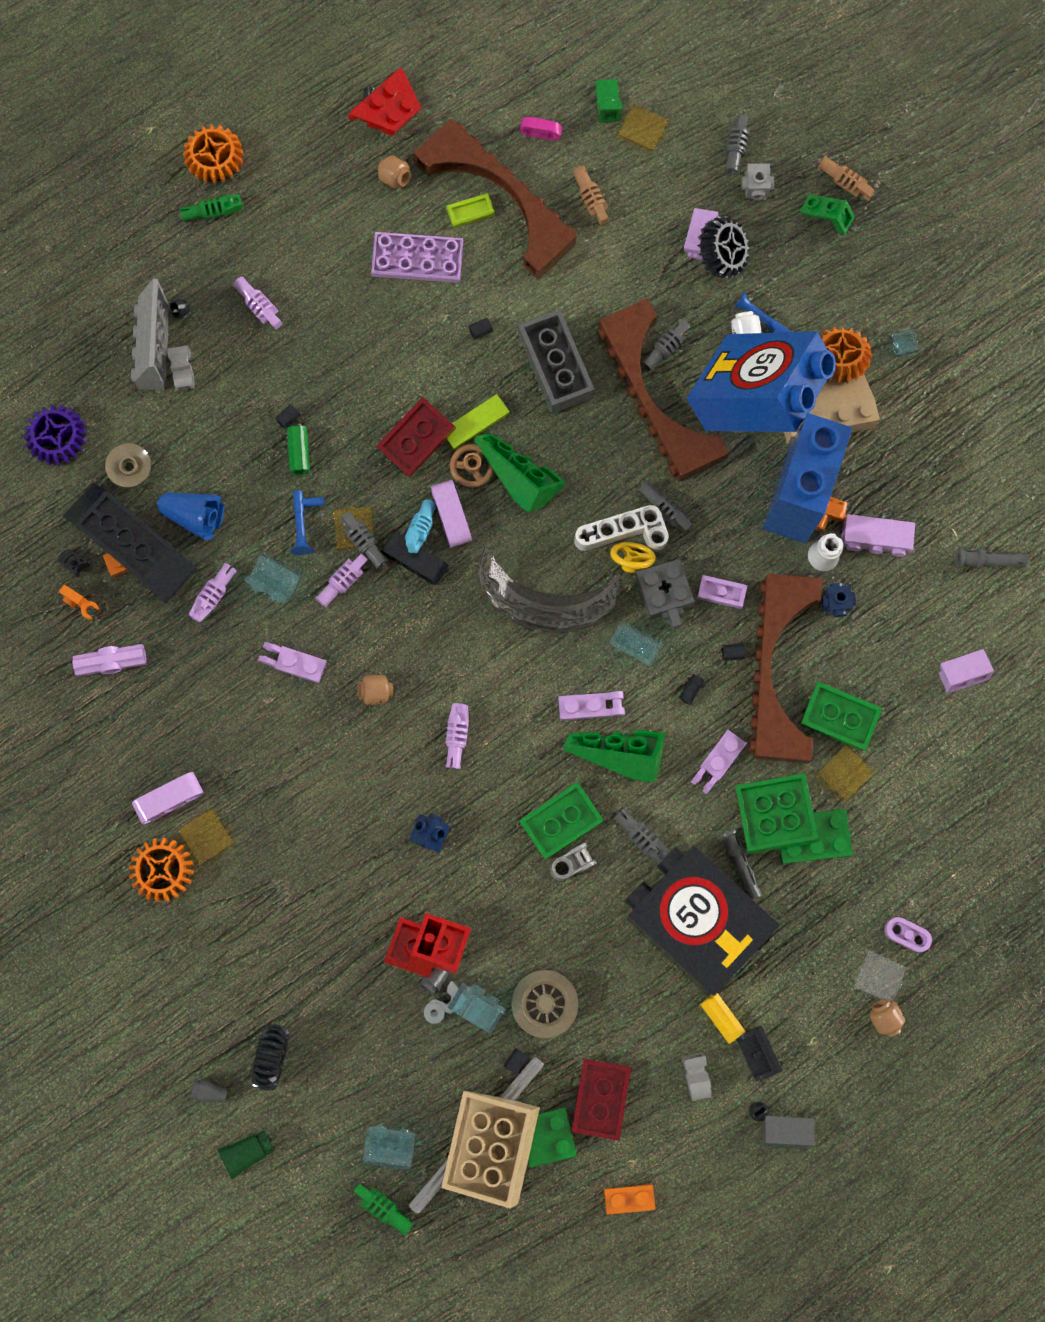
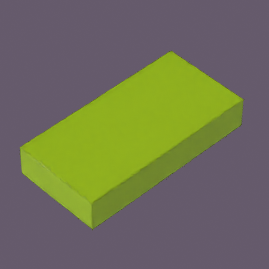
M488 193L446 206L453 229L495 216Z

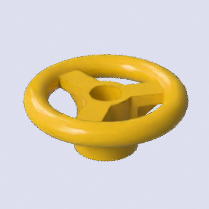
M635 542L618 543L610 551L612 559L621 565L624 571L629 573H636L640 569L648 568L656 560V556L650 548ZM632 549L639 550L644 553H639L637 551H633ZM619 550L624 552V559L617 554Z

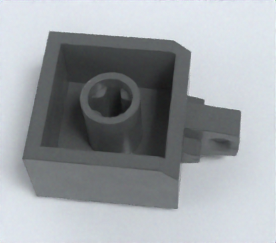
M677 559L637 571L634 579L648 619L662 616L663 619L668 618L672 630L681 627L682 623L679 615L683 614L682 609L692 607L695 602L681 560ZM661 586H664L666 589L668 588V592L660 591Z

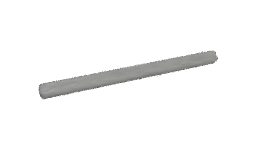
M533 1057L500 1098L515 1100L544 1066L543 1062L537 1057ZM448 1159L410 1203L409 1207L415 1213L419 1214L442 1187Z

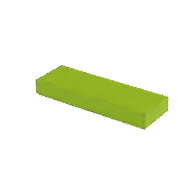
M496 394L453 422L452 424L456 429L446 440L452 449L456 450L508 416L510 411Z

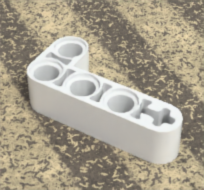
M649 505L583 525L577 529L574 542L579 550L588 551L643 534L647 547L654 552H660L665 548L669 536L660 510L656 506ZM651 514L656 518V521L648 522L644 516ZM624 521H631L634 524V528L627 529L622 523ZM607 527L613 533L610 536L602 534L601 529ZM585 535L586 538H589V541L585 542L584 539H581V536ZM659 535L662 537L663 542L657 544L652 541L651 537Z

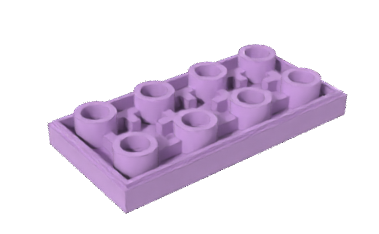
M375 232L371 275L373 277L460 283L463 238Z

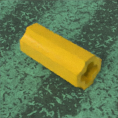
M718 993L712 999L708 997L700 1003L729 1044L746 1032Z

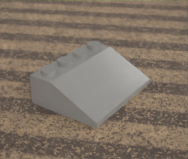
M152 279L138 296V304L134 305L137 325L133 327L136 347L132 348L135 368L131 369V380L135 382L138 390L166 389L169 303L158 279Z

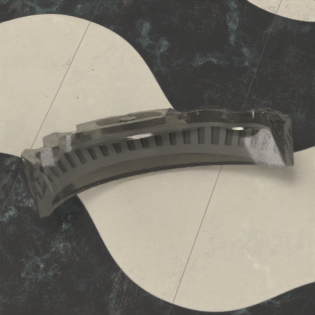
M484 547L479 562L477 581L480 588H483L486 595L492 601V606L498 612L502 611L511 617L514 623L531 630H541L545 633H567V630L577 628L582 630L590 627L593 622L612 611L621 575L616 574L604 585L583 594L571 596L544 594L527 588L511 578L497 563L490 548Z

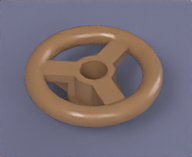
M467 444L455 451L450 461V471L453 478L465 487L475 488L486 484L492 478L494 470L488 462V471L482 477L479 469L484 454L477 444ZM467 451H477V453L467 454L464 457L463 461H458L459 457L463 453ZM470 462H475L477 465L475 467H470L468 464ZM457 469H466L473 474L476 481L462 478Z

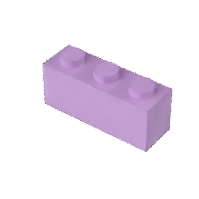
M847 514L842 524L841 539L843 547H847V550L850 551L866 549L873 554L890 552L893 556L904 557L913 550L915 523Z

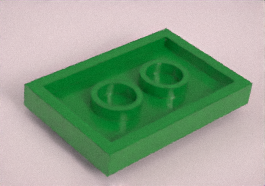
M818 681L800 725L865 752L883 708Z
M578 782L519 820L544 860H547L604 821Z
M846 809L814 812L819 842L780 849L782 864L853 856Z

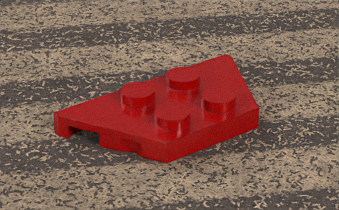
M400 67L357 105L347 118L351 121H354L355 118L366 122L367 127L379 129L385 134L394 136L419 113L421 106L403 69Z

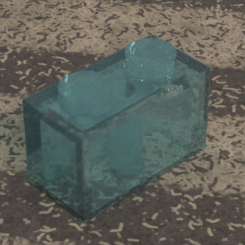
M626 622L619 623L609 642L612 646L648 666L654 664L664 646V643Z
M462 983L448 1008L491 1034L506 1009L498 1005L500 1000L490 993L484 996L486 991L479 986L473 984L472 987H469Z

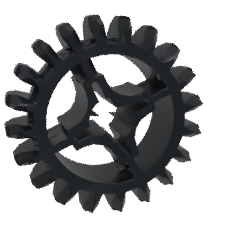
M726 216L716 217L705 223L704 228L701 229L702 234L698 236L700 244L697 246L701 251L698 255L702 256L703 259L701 264L706 265V271H711V275L718 278L734 277V275L742 272L743 268L747 266L746 260L750 258L747 254V251L750 250L747 245L749 239L745 237L747 231L742 230V224H738L737 219H731Z
M267 1024L262 1030L254 1059L253 1087L265 1091H273L277 1088L288 1047L289 1031L286 1027L278 1024Z

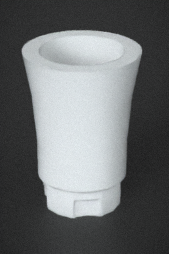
M830 533L812 544L808 551L810 564L819 571L833 569L838 564L839 556L843 550L842 539L838 538L836 534Z

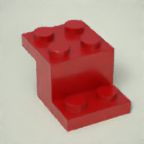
M425 913L422 924L400 917L384 963L428 978L433 967L456 974L471 928Z

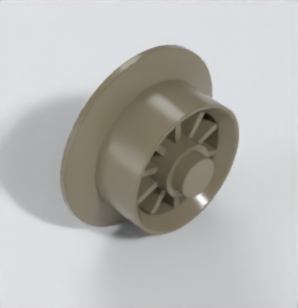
M540 970L530 973L518 983L513 992L511 1002L513 1016L517 1024L532 1036L539 1038L558 1036L565 1032L576 1018L578 1012L576 990L566 977L557 972Z

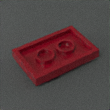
M422 397L376 447L410 478L452 434L456 427Z
M583 1059L571 1132L620 1141L631 1067Z

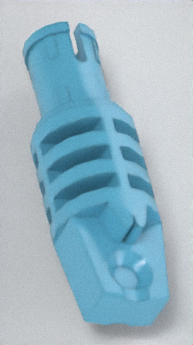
M424 500L420 511L413 516L405 537L409 553H418L421 545L427 539L433 524L431 517L436 509L435 502L432 500Z

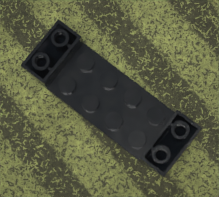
M94 482L63 515L73 526L85 533L145 584L165 604L196 571V568L172 545L108 491Z

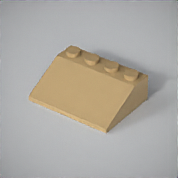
M859 375L857 380L851 378L849 383L841 380L838 384L837 379H833L830 382L827 379L816 398L813 410L808 412L853 427L851 433L873 429L880 420L875 398L865 375ZM797 431L784 432L787 445L791 444Z
M463 1091L441 1188L507 1208L518 1205L540 1107L514 1100Z

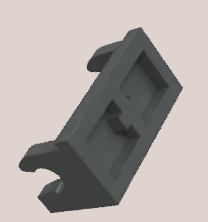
M765 1116L762 1131V1147L811 1149L814 1147V1119Z

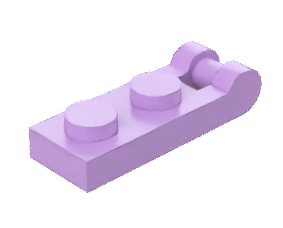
M623 692L559 696L560 721L624 716L625 708L622 707ZM606 701H612V709H606Z

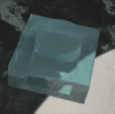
M913 329L893 333L890 336L896 358L917 353L920 350Z

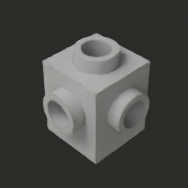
M747 164L745 176H742L741 187L742 190H745L746 198H752L753 200L768 198L770 190L774 189V176H770V164Z

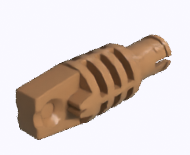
M827 156L823 158L818 166L819 169L834 178V183L855 197L859 195L869 201L875 192L867 184L868 181L847 166L843 165L841 167Z
M585 166L576 168L572 174L577 180L580 187L579 194L590 216H596L601 226L608 223L609 219L605 210L609 209L597 184L591 181Z

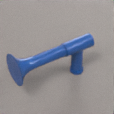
M746 292L733 308V310L740 308L747 312L753 311V315H758L760 321L767 325L773 333L791 332L775 319H772L755 307L747 298Z
M298 490L293 492L297 540L295 547L290 552L294 555H307L314 552V549L309 547L306 541L304 507L324 506V497L304 498L303 491Z

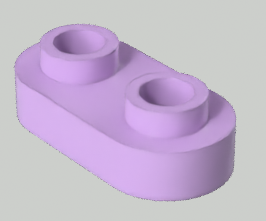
M892 918L885 925V934L890 940L914 952L926 951L932 944V937L926 929L903 918ZM895 925L900 928L899 934L893 932ZM916 936H919L922 940L919 945L914 941Z

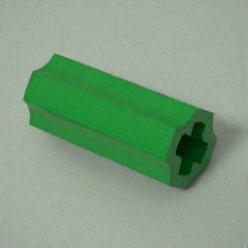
M306 426L288 427L290 472L293 475L310 473Z

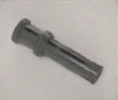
M959 547L956 552L957 568H962L963 566H975L978 569L984 566L1027 567L1028 563L1027 553L985 552L982 548L964 550L962 547Z
M739 828L719 835V838L723 839L728 851L726 854L727 858L732 859L745 893L751 899L762 896L745 854L747 853V848L742 845L738 835Z

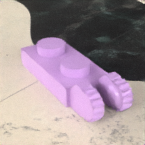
M264 642L263 648L279 653L277 661L267 656H259V662L312 682H320L327 663L326 660L284 646L281 648Z
M727 730L702 763L701 769L692 779L691 783L695 785L701 780L705 772L708 773L712 778L703 787V792L707 794L715 782L721 779L747 743L730 730Z

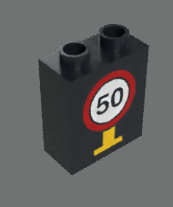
M694 845L686 854L675 847L657 866L665 874L662 880L653 889L643 881L625 900V903L633 909L628 915L627 921L712 999L780 925Z

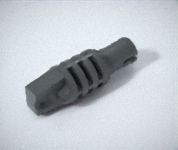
M743 114L739 115L736 125L732 124L726 147L728 158L724 170L729 175L738 174L740 160L746 152L750 129L746 128L748 116Z
M683 320L676 328L671 325L653 344V350L640 362L641 366L646 371L651 372L662 359L669 358L686 340L683 334L689 329L690 324Z
M647 481L639 489L638 492L660 510L663 520L672 528L676 527L683 534L691 528L692 523L687 519L686 512L670 499L667 494L662 495L650 481Z
M350 512L342 515L340 522L345 527L343 532L360 553L367 555L376 569L383 567L388 562V559L376 546L377 540L360 519L356 520Z
M625 808L614 817L627 830L630 840L656 863L660 864L669 854L661 840L644 823H638Z

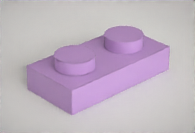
M702 575L697 599L742 609L747 585Z

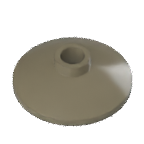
M125 443L115 447L108 454L105 470L107 476L114 484L124 488H132L142 484L149 476L151 459L141 446ZM128 465L134 466L132 471H126V467Z

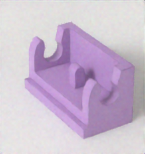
M694 208L684 246V251L689 252L688 257L703 260L702 256L698 255L701 252L697 246L700 244L698 236L702 234L701 229L704 228L705 223L719 217L718 212Z
M984 649L941 663L939 675L946 693L949 694L990 680L994 670Z

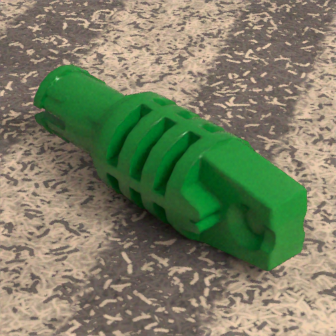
M239 194L222 195L219 198L213 197V199L208 198L206 201L201 200L196 205L181 207L180 213L183 222L197 218L208 220L210 217L213 219L215 216H226L243 210V205Z
M358 1184L353 1192L363 1199L359 1205L380 1222L385 1224L388 1222L401 1232L403 1236L408 1233L414 1223L397 1211L396 1204L374 1187L369 1191L361 1184Z

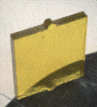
M633 105L628 117L624 118V125L619 133V137L653 152L659 139L663 138V131L668 123V119Z
M351 506L350 509L334 510L337 550L351 548L358 550L343 532L345 527L340 522L341 516L347 512H350L356 520L360 519L374 537L371 507L355 508Z
M845 745L818 775L829 785L830 790H834L846 801L867 780L873 771L862 761L861 756L858 757Z
M212 809L198 818L193 817V821L179 829L180 834L200 865L214 856H219L221 851L234 844Z

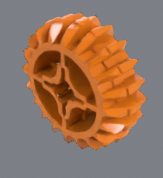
M212 124L210 129H206L202 125L201 132L194 129L195 137L188 136L189 143H184L186 151H183L186 167L189 168V172L192 175L195 174L198 180L203 178L206 184L210 179H212L215 185L217 179H221L222 182H225L226 176L232 179V171H239L238 165H242L241 157L244 155L242 144L238 141L237 135L235 133L232 134L229 128L224 130L221 125L217 129ZM210 149H212L215 153L216 160L214 159Z
M833 327L831 332L825 329L823 334H819L827 350L833 353L836 361L835 372L829 378V382L837 379L838 384L841 380L849 383L851 378L857 380L859 375H864L870 366L872 358L871 347L867 343V337L861 338L860 332L853 333L852 328L847 331L844 327L840 330Z
M154 838L152 840V847L148 842H144L145 851L140 848L136 849L137 853L140 854L139 858L131 857V860L137 863L136 866L129 865V869L135 871L134 874L129 875V879H137L132 886L133 888L142 886L138 894L142 896L147 892V900H151L155 894V902H160L162 895L164 900L169 902L170 893L174 898H178V888L182 892L187 890L182 886L183 882L187 884L192 882L186 878L187 874H194L193 870L187 869L188 866L194 864L193 861H185L190 856V853H182L184 850L183 845H179L175 849L177 843L175 840H171L168 845L167 838H162L159 845L158 839ZM159 851L172 852L168 857L166 856L160 861L151 856ZM176 858L180 866L177 878L172 873V866L175 864ZM145 862L151 868L147 881H145L143 875ZM153 863L160 866L165 864L164 870L168 876L160 874ZM162 879H166L172 884L165 889L151 888L154 883L157 884Z

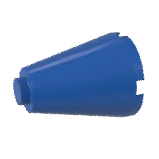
M166 492L159 497L157 502L160 514L204 540H210L215 536L212 532L215 527L220 528L224 516V504L220 503L222 498L214 494Z

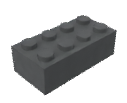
M561 310L519 324V339L551 414L593 399L594 387Z

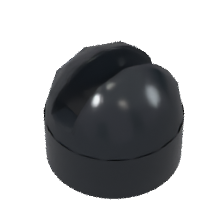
M183 299L171 301L170 310L175 318L187 315L189 312L187 302Z
M753 1102L749 1107V1115L755 1121H764L765 1116L769 1114L768 1107L763 1102ZM764 1107L765 1111L755 1117L754 1113Z

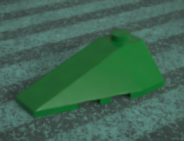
M487 433L475 437L474 441L511 497L523 510L531 512L543 508L565 486L566 482L545 465L542 468L531 462V457L513 452V446L493 434Z
M634 730V734L621 735V731H613L612 735L601 736L598 732L569 733L563 750L630 779L655 782L660 770L665 733L647 730Z

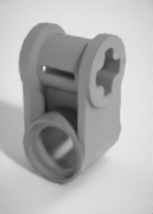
M583 843L567 852V854L557 858L550 867L551 876L558 881H563L596 865V860H592L586 849L587 844ZM559 863L565 864L568 869L567 874L559 875L555 870V866Z

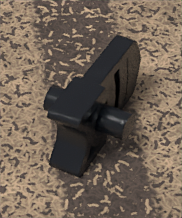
M70 549L61 552L57 559L63 567L76 577H79L82 569L90 567L86 559Z

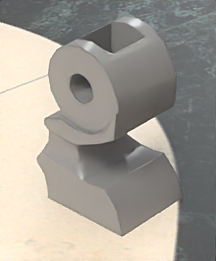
M188 345L168 348V358L171 361L170 369L173 374L176 391L194 389V374L192 366L188 362V360H191V351Z
M453 981L447 987V993L451 996L449 1003L433 999L426 1005L424 1017L429 1023H439L444 1019L446 1012L451 1014L463 1008L467 998Z
M700 1052L681 1056L683 1067L686 1069L685 1077L692 1102L711 1098V1083L704 1069V1066H707L704 1053Z

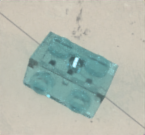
M261 554L251 575L246 577L245 582L249 583L250 588L253 590L263 591L270 595L271 600L277 603H285L292 599L303 575L269 556Z
M381 1125L367 1127L362 1164L411 1170L416 1134L411 1133L407 1129L390 1130Z

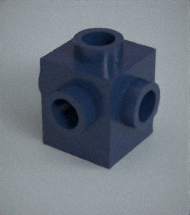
M843 583L830 584V587L821 596L822 608H825V615H833V617L847 616L853 609V606L856 605V596L854 592H851V585L844 586Z
M430 813L429 817L419 814L409 841L440 853L450 826L442 823L443 818Z

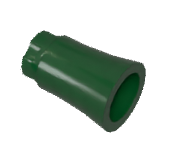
M262 1130L233 1144L218 1148V1152L228 1174L233 1180L255 1163L265 1159L266 1155L273 1153L274 1148L265 1130Z

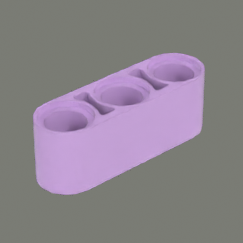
M453 480L430 486L449 547L452 548L471 542V534Z
M190 772L137 798L132 802V805L141 824H147L199 798L204 792L194 772Z

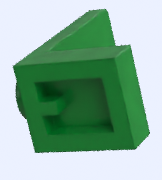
M617 79L596 80L598 121H620L622 101H619Z
M812 194L808 195L800 210L802 215L831 220L839 234H846L855 218L846 200Z

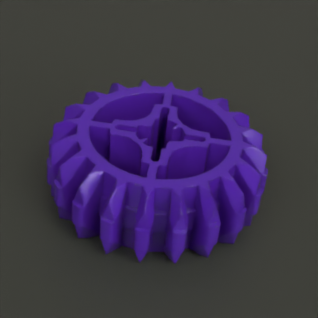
M51 404L48 411L46 407L42 406L43 413L39 414L34 411L35 420L28 418L31 426H25V431L28 432V434L24 435V439L28 441L26 447L31 450L30 453L33 457L37 456L39 462L46 460L47 465L51 466L53 461H55V464L60 466L61 460H64L65 463L69 464L68 458L70 456L77 459L75 452H83L80 444H86V439L83 438L87 435V431L83 429L85 423L80 421L81 417L79 414H74L71 408L66 410L63 405H60L57 409L55 405ZM62 420L69 424L56 425L54 421ZM46 425L45 431L40 433L43 427ZM53 428L55 429L56 432H58V433H57V434H58V436H57L58 442L56 441L55 438H53V437H54V436H53V434H54ZM69 437H71V439H70V441L68 442V444L65 445V441H66ZM54 445L58 450H47L42 448V446Z

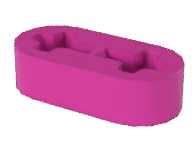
M524 117L521 121L520 132L531 137L557 141L561 137L562 125L554 121Z

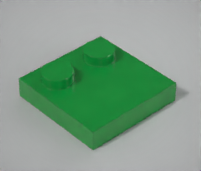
M566 1108L539 1113L528 1158L529 1167L576 1157L577 1154Z

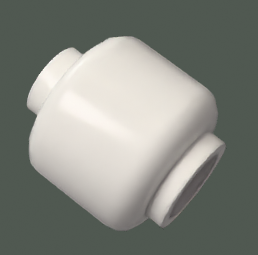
M753 311L735 314L736 318L731 321L733 334L762 333L760 318L758 315H753Z

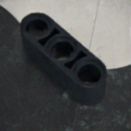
M392 532L381 549L383 555L433 585L438 584L449 567L445 561L420 547L418 553H409L405 537L396 532Z

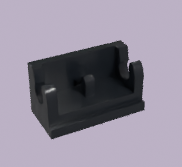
M757 1026L736 1039L756 1082L783 1071L762 1026Z

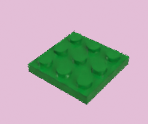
M805 773L735 785L748 854L819 842Z

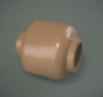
M390 155L381 160L378 165L379 179L394 189L404 187L411 178L410 166L400 158Z
M366 675L362 681L358 682V697L366 705H384L387 703L389 696H393V684L388 682L385 675Z
M882 999L874 1003L869 1016L877 1032L889 1037L899 1034L901 1027L905 1023V1018L898 1004L894 1001H889V999Z

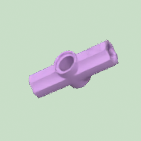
M138 644L122 648L115 646L98 649V652L73 656L72 662L75 675L78 677L95 673H118L124 668L147 665L144 645Z

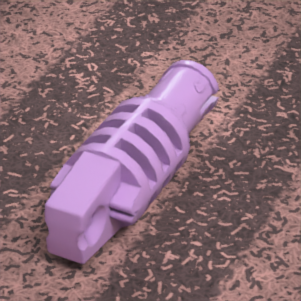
M243 276L233 283V287L245 298L246 306L263 324L269 321L276 330L283 324L275 315L278 312L277 308L260 290H255Z
M362 554L353 562L348 559L329 578V584L315 597L316 600L326 608L339 593H345L364 573L360 568L368 559Z
M224 563L216 577L208 580L196 597L188 615L200 623L214 610L226 593V585L237 572L232 567L226 575L225 573L230 567L229 564Z
M452 704L445 742L448 747L446 768L461 769L462 748L466 746L469 726L468 705Z

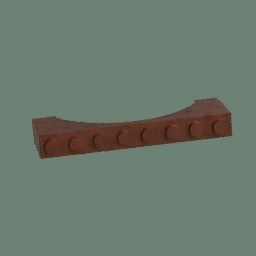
M451 118L414 152V163L429 177L434 173L441 172L470 173L486 178L508 192L519 206L527 226L529 244L527 253L523 256V266L538 280L576 245L577 236L575 230L560 221V217L555 211H550L539 196H534L529 191V188L523 181H518L508 167H503L492 152H487L482 147L481 142L476 137L472 138L461 123H456Z
M648 298L600 319L597 334L601 341L606 342L608 346L607 353L612 361L615 360L618 365V375L621 380L625 379L628 385L627 391L631 399L635 398L640 417L642 419L645 418L648 423L647 429L650 436L656 438L659 444L657 448L661 457H666L669 463L667 467L671 476L676 477L678 482L727 460L729 451L720 434L714 436L702 434L677 424L662 413L648 395L641 375L640 353L650 327L656 325L657 315Z
M767 573L764 580L760 581L759 593L763 594V603L759 602L758 616H762L761 625L757 626L756 637L760 639V647H756L755 661H759L758 670L754 671L753 679L754 684H757V693H753L752 706L756 707L755 716L752 715L750 728L754 729V739L750 738L749 752H753L752 759L805 764L812 761L813 737H807L797 729L782 710L772 685L771 660L775 643L783 628L801 611L811 605L817 606L821 602L823 578Z

